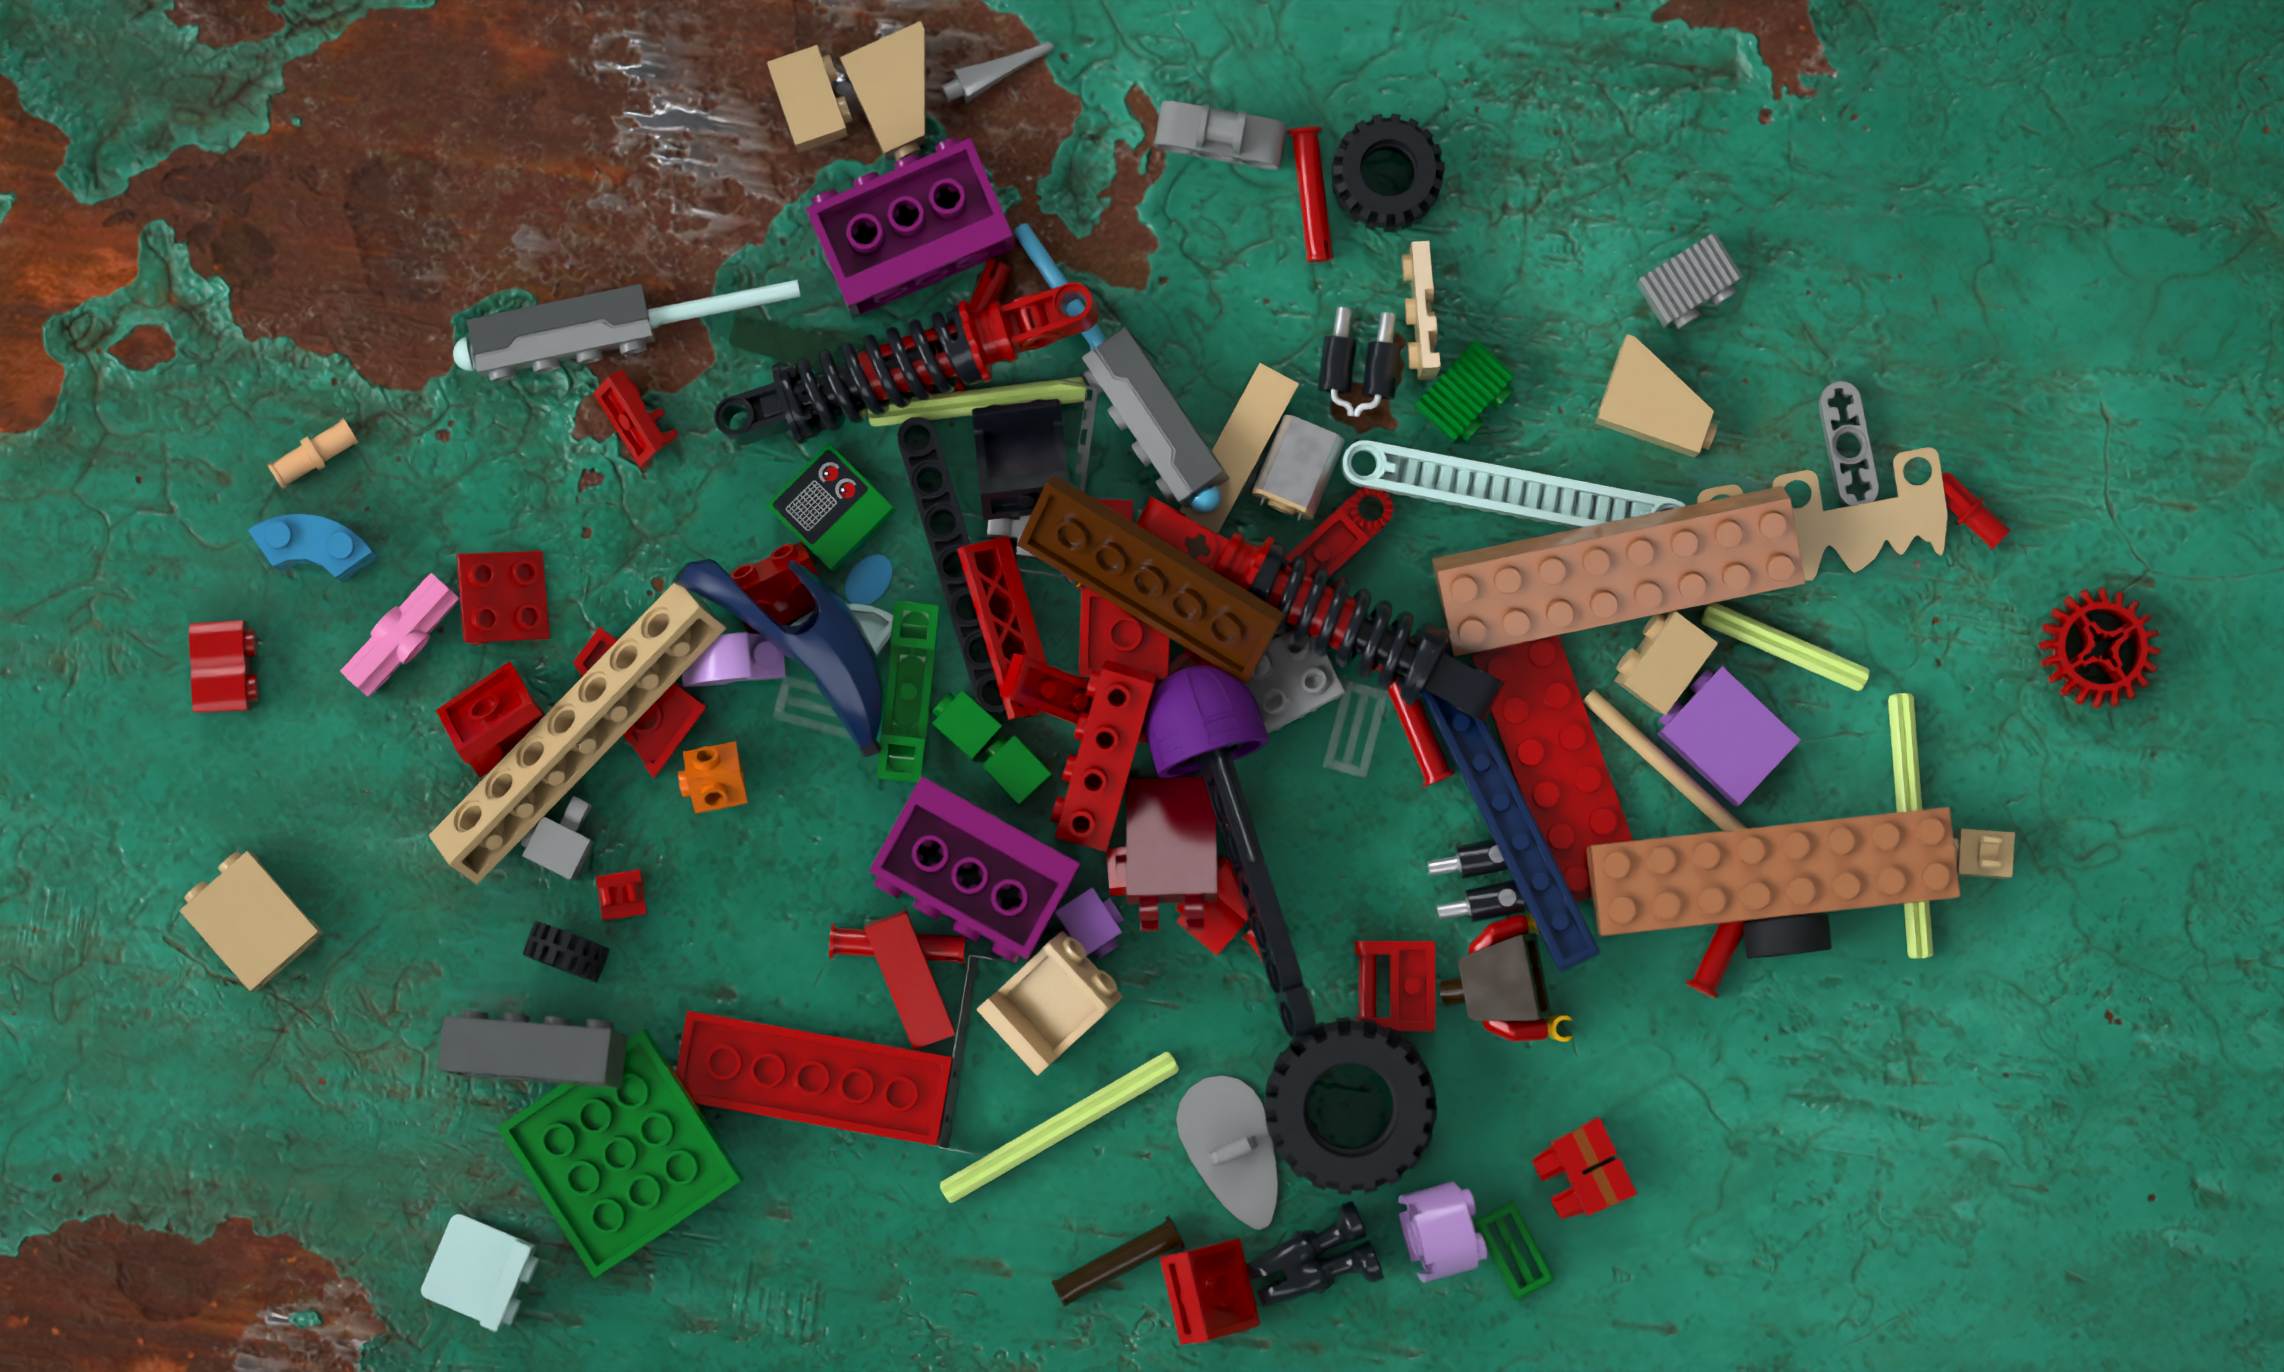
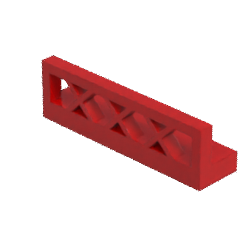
M1009 536L965 545L957 549L1000 693L1013 653L1047 664ZM1002 697L1008 720L1020 717L1026 719L1043 714V712L1022 704L1019 706V703Z

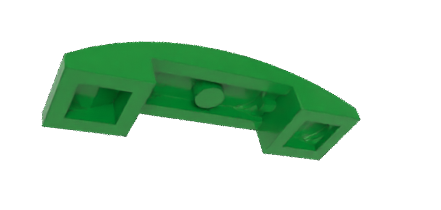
M895 600L882 734L880 736L882 750L878 756L877 779L918 783L922 776L940 605Z

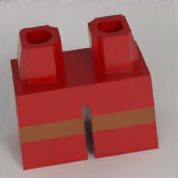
M1594 1117L1570 1132L1548 1142L1550 1147L1531 1160L1541 1182L1563 1172L1569 1183L1570 1188L1550 1197V1201L1559 1219L1577 1216L1581 1213L1589 1216L1637 1195L1618 1157H1614L1582 1174L1583 1170L1617 1154L1600 1117Z

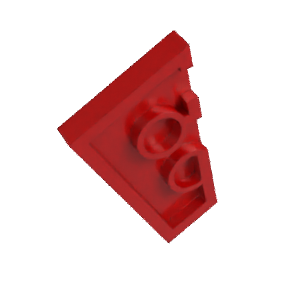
M599 627L573 662L582 677L619 640L603 627ZM676 682L623 734L627 742L632 745L645 764L644 766L653 779L659 775L709 707Z

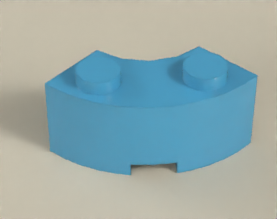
M289 514L278 516L248 529V532L271 565L281 572L296 565L315 564L327 569L341 582H345L379 558L374 549L350 529L338 522L316 515Z

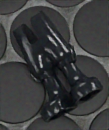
M1353 1201L1342 1204L1338 1210L1337 1220L1317 1234L1313 1230L1296 1231L1290 1240L1273 1247L1245 1264L1251 1279L1276 1273L1275 1271L1280 1269L1284 1270L1286 1278L1278 1279L1257 1291L1263 1307L1292 1300L1313 1292L1322 1294L1334 1284V1277L1344 1274L1360 1273L1367 1281L1372 1283L1384 1279L1382 1268L1370 1240L1358 1244L1335 1257L1318 1259L1324 1251L1346 1242H1355L1368 1236Z

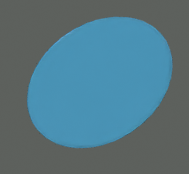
M879 554L870 555L853 567L845 585L846 597L850 603L869 605L885 593L892 578V565L888 558Z

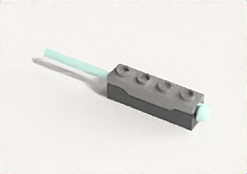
M798 280L649 309L646 290L641 283L468 319L467 325L472 345H470L467 337L460 339L453 349V358L460 368L467 371L477 369L482 378L489 377L490 382H501L515 378V371L533 367L534 373H544L559 369V362L575 358L577 359V364H587L604 359V352L620 349L621 355L640 353L647 350V343L656 342L654 329L662 324L801 297Z

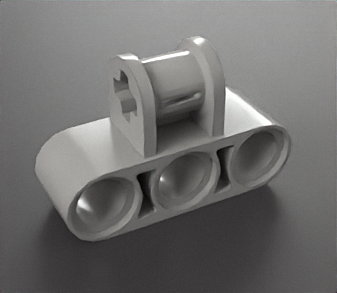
M1163 101L1160 107L1154 147L1178 154L1261 169L1278 170L1280 169L1288 125L1275 119L1249 115L1245 111L1238 113L1210 108V105L1207 104L1199 106L1176 101Z

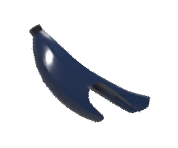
M706 559L689 562L680 569L676 575V585L724 607L759 632L787 657L798 661L814 674L817 688L858 746L863 758L880 753L882 748L876 739L882 721L883 681L876 653L860 622L831 587L795 560L789 561L787 563L790 566L789 568L814 596L815 605L813 613L808 620L800 625L786 626L772 618L715 560Z

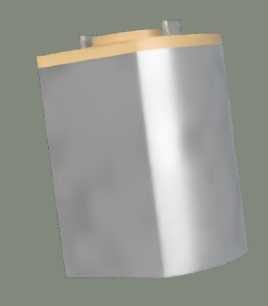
M1284 415L1251 494L1261 501L1260 505L1263 502L1268 503L1269 507L1290 516H1298V521L1300 517L1312 520L1343 449L1345 439L1336 433L1295 416Z

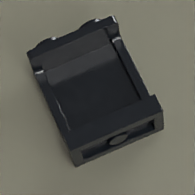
M1033 400L1031 402L1009 405H990L972 410L984 521L1031 515L1045 484L1053 474L1070 484L1060 400Z

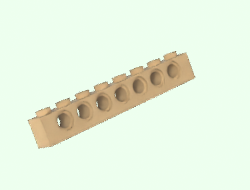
M674 582L428 835L451 867L475 884H478L719 637L726 627L704 600L694 592L678 586Z

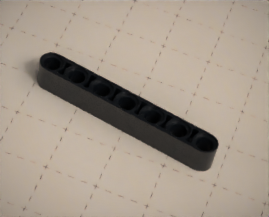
M913 417L904 421L899 427L897 440L976 701L988 714L1002 715L1006 713L1004 704L992 706L983 699L985 687L990 683L997 682L991 660L986 663H978L970 656L971 646L979 640H984L978 618L967 621L957 614V607L961 600L971 597L965 575L960 578H953L944 571L947 559L954 555H959L957 549L971 543L937 432L933 424L927 419ZM914 429H923L929 433L930 442L922 450H912L905 443L908 433ZM927 471L938 472L943 477L941 488L934 493L924 492L918 486L919 478ZM940 513L951 514L956 519L955 529L948 535H938L931 528L932 520Z

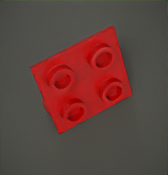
M543 551L457 554L464 643L484 645L488 644V642L550 639Z

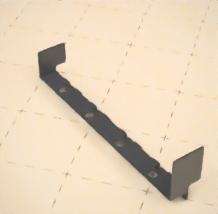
M1059 380V384L1086 388L1073 480L1074 486L1075 474H1081L1079 490L1084 492L1099 389L1098 387L1088 386L1080 382ZM1087 389L1093 390L1091 401L1086 400ZM1084 409H1087L1086 418L1083 420ZM1082 429L1087 430L1085 445L1080 444ZM1078 453H1081L1080 462L1077 464ZM1020 569L1021 573L1057 578L1067 576L1062 572L1060 575Z
M969 955L938 1148L987 1156V1154L950 1149L949 1140L952 1131L950 1122L951 1114L955 1112L957 1090L959 1088V1080L957 1079L959 1069H962V1059L967 1038L964 1035L966 1025H969L971 1003L974 994L971 991L973 981H976L979 958L1002 962L1008 961Z

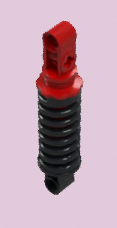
M1076 282L1066 283L1041 293L1029 294L1003 306L999 301H995L989 304L988 309H982L980 312H974L968 302L964 300L955 305L953 311L945 313L948 320L947 323L943 313L937 311L931 315L932 328L923 330L921 322L918 319H913L908 324L911 335L901 338L898 329L890 327L886 330L888 342L878 345L874 335H866L863 339L866 350L858 352V356L851 342L843 343L841 345V351L845 360L843 365L836 367L832 354L827 349L819 352L818 357L823 371L813 374L809 360L806 357L798 358L795 365L782 364L781 362L773 364L774 383L723 399L715 409V424L730 441L737 445H748L791 430L798 444L802 445L807 443L809 439L817 437L823 430L830 429L836 431L841 429L845 422V415L852 422H863L867 416V407L875 415L881 416L888 411L890 400L897 407H908L912 400V392L920 400L925 401L933 396L935 385L942 392H953L957 384V376L963 383L968 385L992 381V365L997 362L1000 363L1008 360L1011 363L1019 360L1018 353L1043 348L1057 340L1090 330L1098 321L1099 306L1090 291L1084 285ZM1076 299L1086 301V307L1081 314L1077 316L1066 315V308L1070 302ZM1032 316H1033V319H1034V322H1035V325H1036L1035 328H1034V324H1033V321H1032ZM739 412H747L748 419L746 424L740 429H730V422L733 416Z
M1150 497L1136 523L1188 556L1191 548L1185 545L1186 540L1189 537L1197 539L1200 534L1207 537L1205 545L1210 548V552L1207 556L1199 554L1195 560L1283 612L1285 616L1276 634H1283L1291 625L1295 626L1293 634L1295 644L1302 646L1312 636L1316 637L1317 640L1314 647L1316 655L1324 657L1332 648L1338 650L1336 664L1341 668L1349 666L1357 654L1362 655L1357 667V675L1362 679L1369 678L1378 665L1383 666L1378 680L1379 687L1383 690H1389L1396 682L1395 685L1401 687V699L1410 707L1421 696L1423 691L1427 690L1448 701V704L1484 722L1505 683L1471 664L1466 665L1445 654L1451 631L1446 628L1441 629L1431 623H1424L1410 636L1414 622L1412 613L1403 611L1394 619L1391 625L1388 624L1392 614V604L1387 600L1378 602L1372 611L1367 613L1371 601V593L1367 589H1360L1353 597L1349 596L1350 583L1344 577L1337 579L1331 587L1327 586L1326 583L1329 575L1327 568L1323 566L1315 568L1309 576L1306 575L1307 559L1302 555H1298L1291 561L1284 558V546L1275 542V539L1270 536L1259 547L1244 541V535L1237 531L1229 539H1226L1188 519L1182 512L1153 497Z

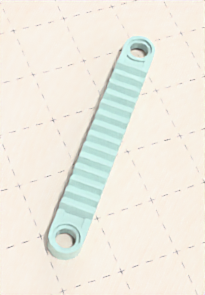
M1369 440L1351 444L1341 459V471L1344 477L1351 484L1359 487L1383 490L1395 495H1406L1432 502H1443L1447 505H1458L1468 509L1474 508L1484 512H1495L1500 515H1511L1516 518H1526L1536 522H1547L1552 525H1563L1568 528H1582L1686 506L1683 502L1672 498ZM1359 451L1371 453L1376 460L1375 471L1368 476L1357 474L1351 466L1353 455Z

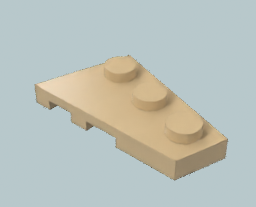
M1411 242L1409 254L1402 255L1403 281H1411L1412 298H1405L1406 325H1414L1415 342H1408L1407 344L1409 369H1417L1418 380L1436 379L1441 366L1439 353H1434V347L1437 344V321L1435 312L1431 311V303L1434 301L1430 242Z

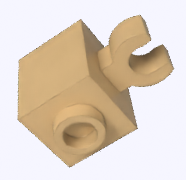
M1973 829L1954 831L1953 841L1958 876L1996 879L2012 878L2014 832Z

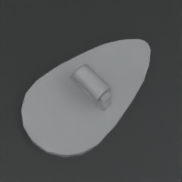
M1223 1075L1204 1078L1190 1087L1179 1103L1176 1117L1179 1137L1192 1163L1223 1206L1250 1227L1258 1230L1265 1229L1272 1222L1275 1211L1278 1180L1273 1142L1268 1133L1263 1104L1253 1088L1237 1078Z

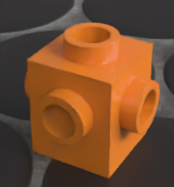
M736 741L683 752L685 770L678 771L679 785L683 798L691 796L695 814L748 803L745 776Z

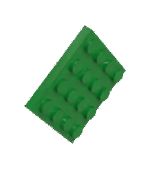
M647 1028L627 1040L621 1089L561 1084L497 1127L594 1279L745 1180Z

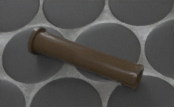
M1167 1215L1165 1217L1166 1222L1069 1274L1051 1281L1063 1305L1066 1307L1074 1300L1177 1245H1180L1181 1248L1185 1247L1171 1217Z

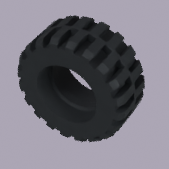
M1350 1017L1336 1018L1337 1021L1326 1024L1320 1022L1316 1024V1030L1313 1033L1293 1038L1289 1042L1290 1045L1283 1053L1280 1052L1274 1062L1271 1075L1268 1076L1266 1085V1125L1279 1157L1288 1163L1290 1170L1300 1179L1304 1177L1312 1182V1186L1324 1191L1326 1188L1337 1190L1338 1194L1351 1195V1191L1364 1190L1366 1194L1378 1191L1377 1187L1385 1183L1394 1184L1402 1179L1401 1174L1408 1168L1413 1169L1421 1160L1420 1155L1425 1147H1429L1433 1137L1434 1122L1437 1120L1436 1092L1426 1063H1424L1419 1052L1411 1042L1408 1043L1401 1037L1399 1032L1389 1026L1385 1028L1378 1025L1376 1021L1365 1018L1362 1021L1350 1020ZM1342 1064H1359L1374 1070L1385 1080L1393 1098L1392 1116L1384 1132L1372 1142L1358 1147H1342L1327 1141L1315 1130L1308 1114V1098L1316 1080L1327 1070Z

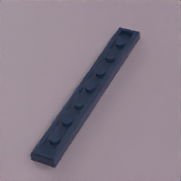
M1447 645L1444 653L1453 657ZM1424 690L1421 695L1559 973L1561 974L1599 956L1601 952L1486 721L1482 722L1451 706L1443 698Z

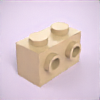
M815 45L767 62L798 153L848 136L845 123L853 120L845 97L835 98L830 82L838 80L830 54L821 57L819 48Z
M1676 611L1652 616L1643 629V634L1646 637L1636 650L1631 648L1621 658L1616 668L1620 673L1614 679L1617 684L1655 712L1667 715L1718 644V642Z

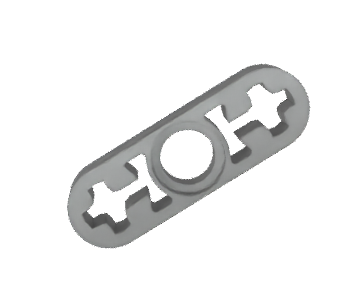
M1844 381L1834 382L1821 393L1818 407L1836 495L1844 507L1873 502L1878 495L1879 485L1861 397L1856 387ZM1835 391H1840L1842 398H1850L1851 404L1844 409L1846 422L1855 418L1857 425H1844L1836 430L1832 429L1831 423L1841 421L1837 407L1830 408L1828 405V401L1835 397ZM1849 433L1859 439L1861 449L1856 457L1845 458L1839 454L1836 448V441L1840 435ZM1864 461L1866 469L1859 468L1856 472L1859 483L1867 484L1869 490L1862 494V501H1857L1855 494H1847L1846 487L1850 486L1853 481L1851 470L1842 474L1840 466L1851 467Z

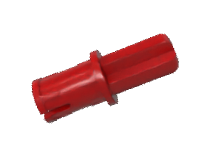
M1950 472L1943 473L1942 480L1946 506L1959 518L1957 521L1959 525L1963 522L1992 550L2011 529L2006 527L1982 504L1985 500L1982 496L1977 499Z

